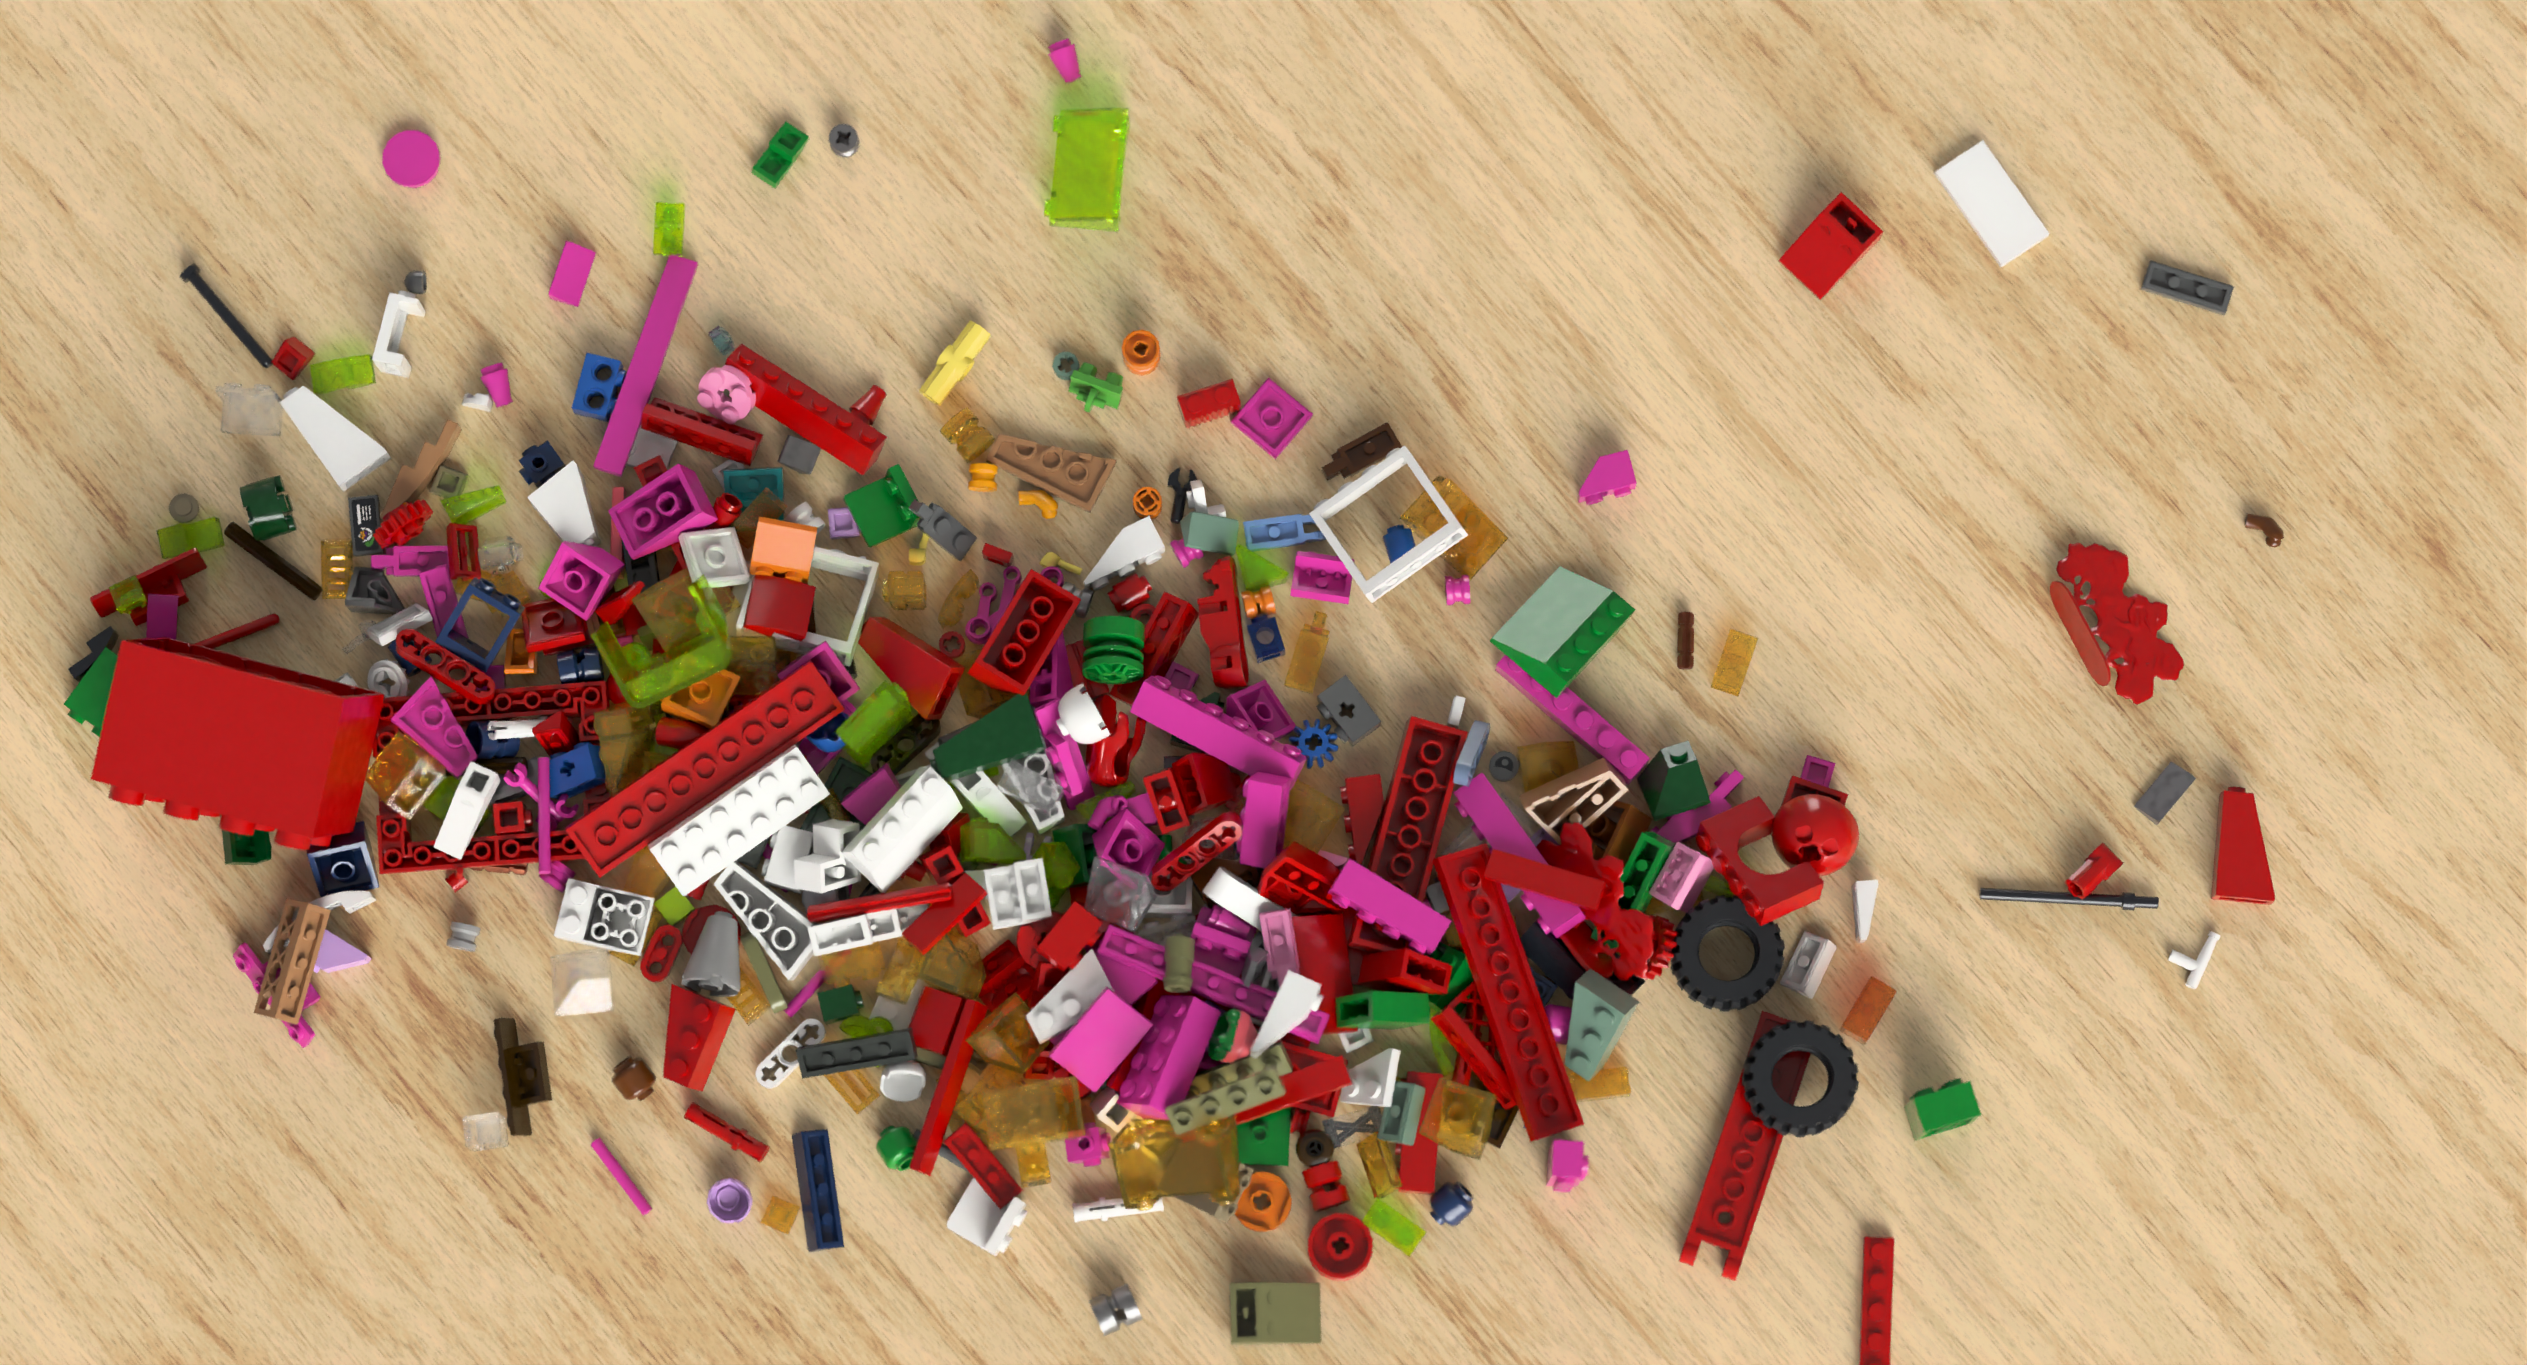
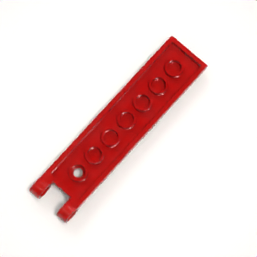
M1762 1011L1746 1058L1763 1034H1766L1777 1025H1784L1792 1020ZM1804 1051L1790 1052L1781 1057L1773 1069V1087L1777 1095L1790 1105L1794 1106L1811 1053ZM1744 1068L1742 1069L1678 1261L1693 1266L1701 1241L1729 1251L1721 1276L1734 1281L1738 1276L1784 1136L1772 1127L1770 1129L1762 1124L1763 1121L1758 1116L1755 1117L1751 1112L1752 1108L1749 1102L1745 1100L1744 1085H1742ZM1727 1212L1730 1215V1221L1722 1223L1719 1220L1720 1213Z

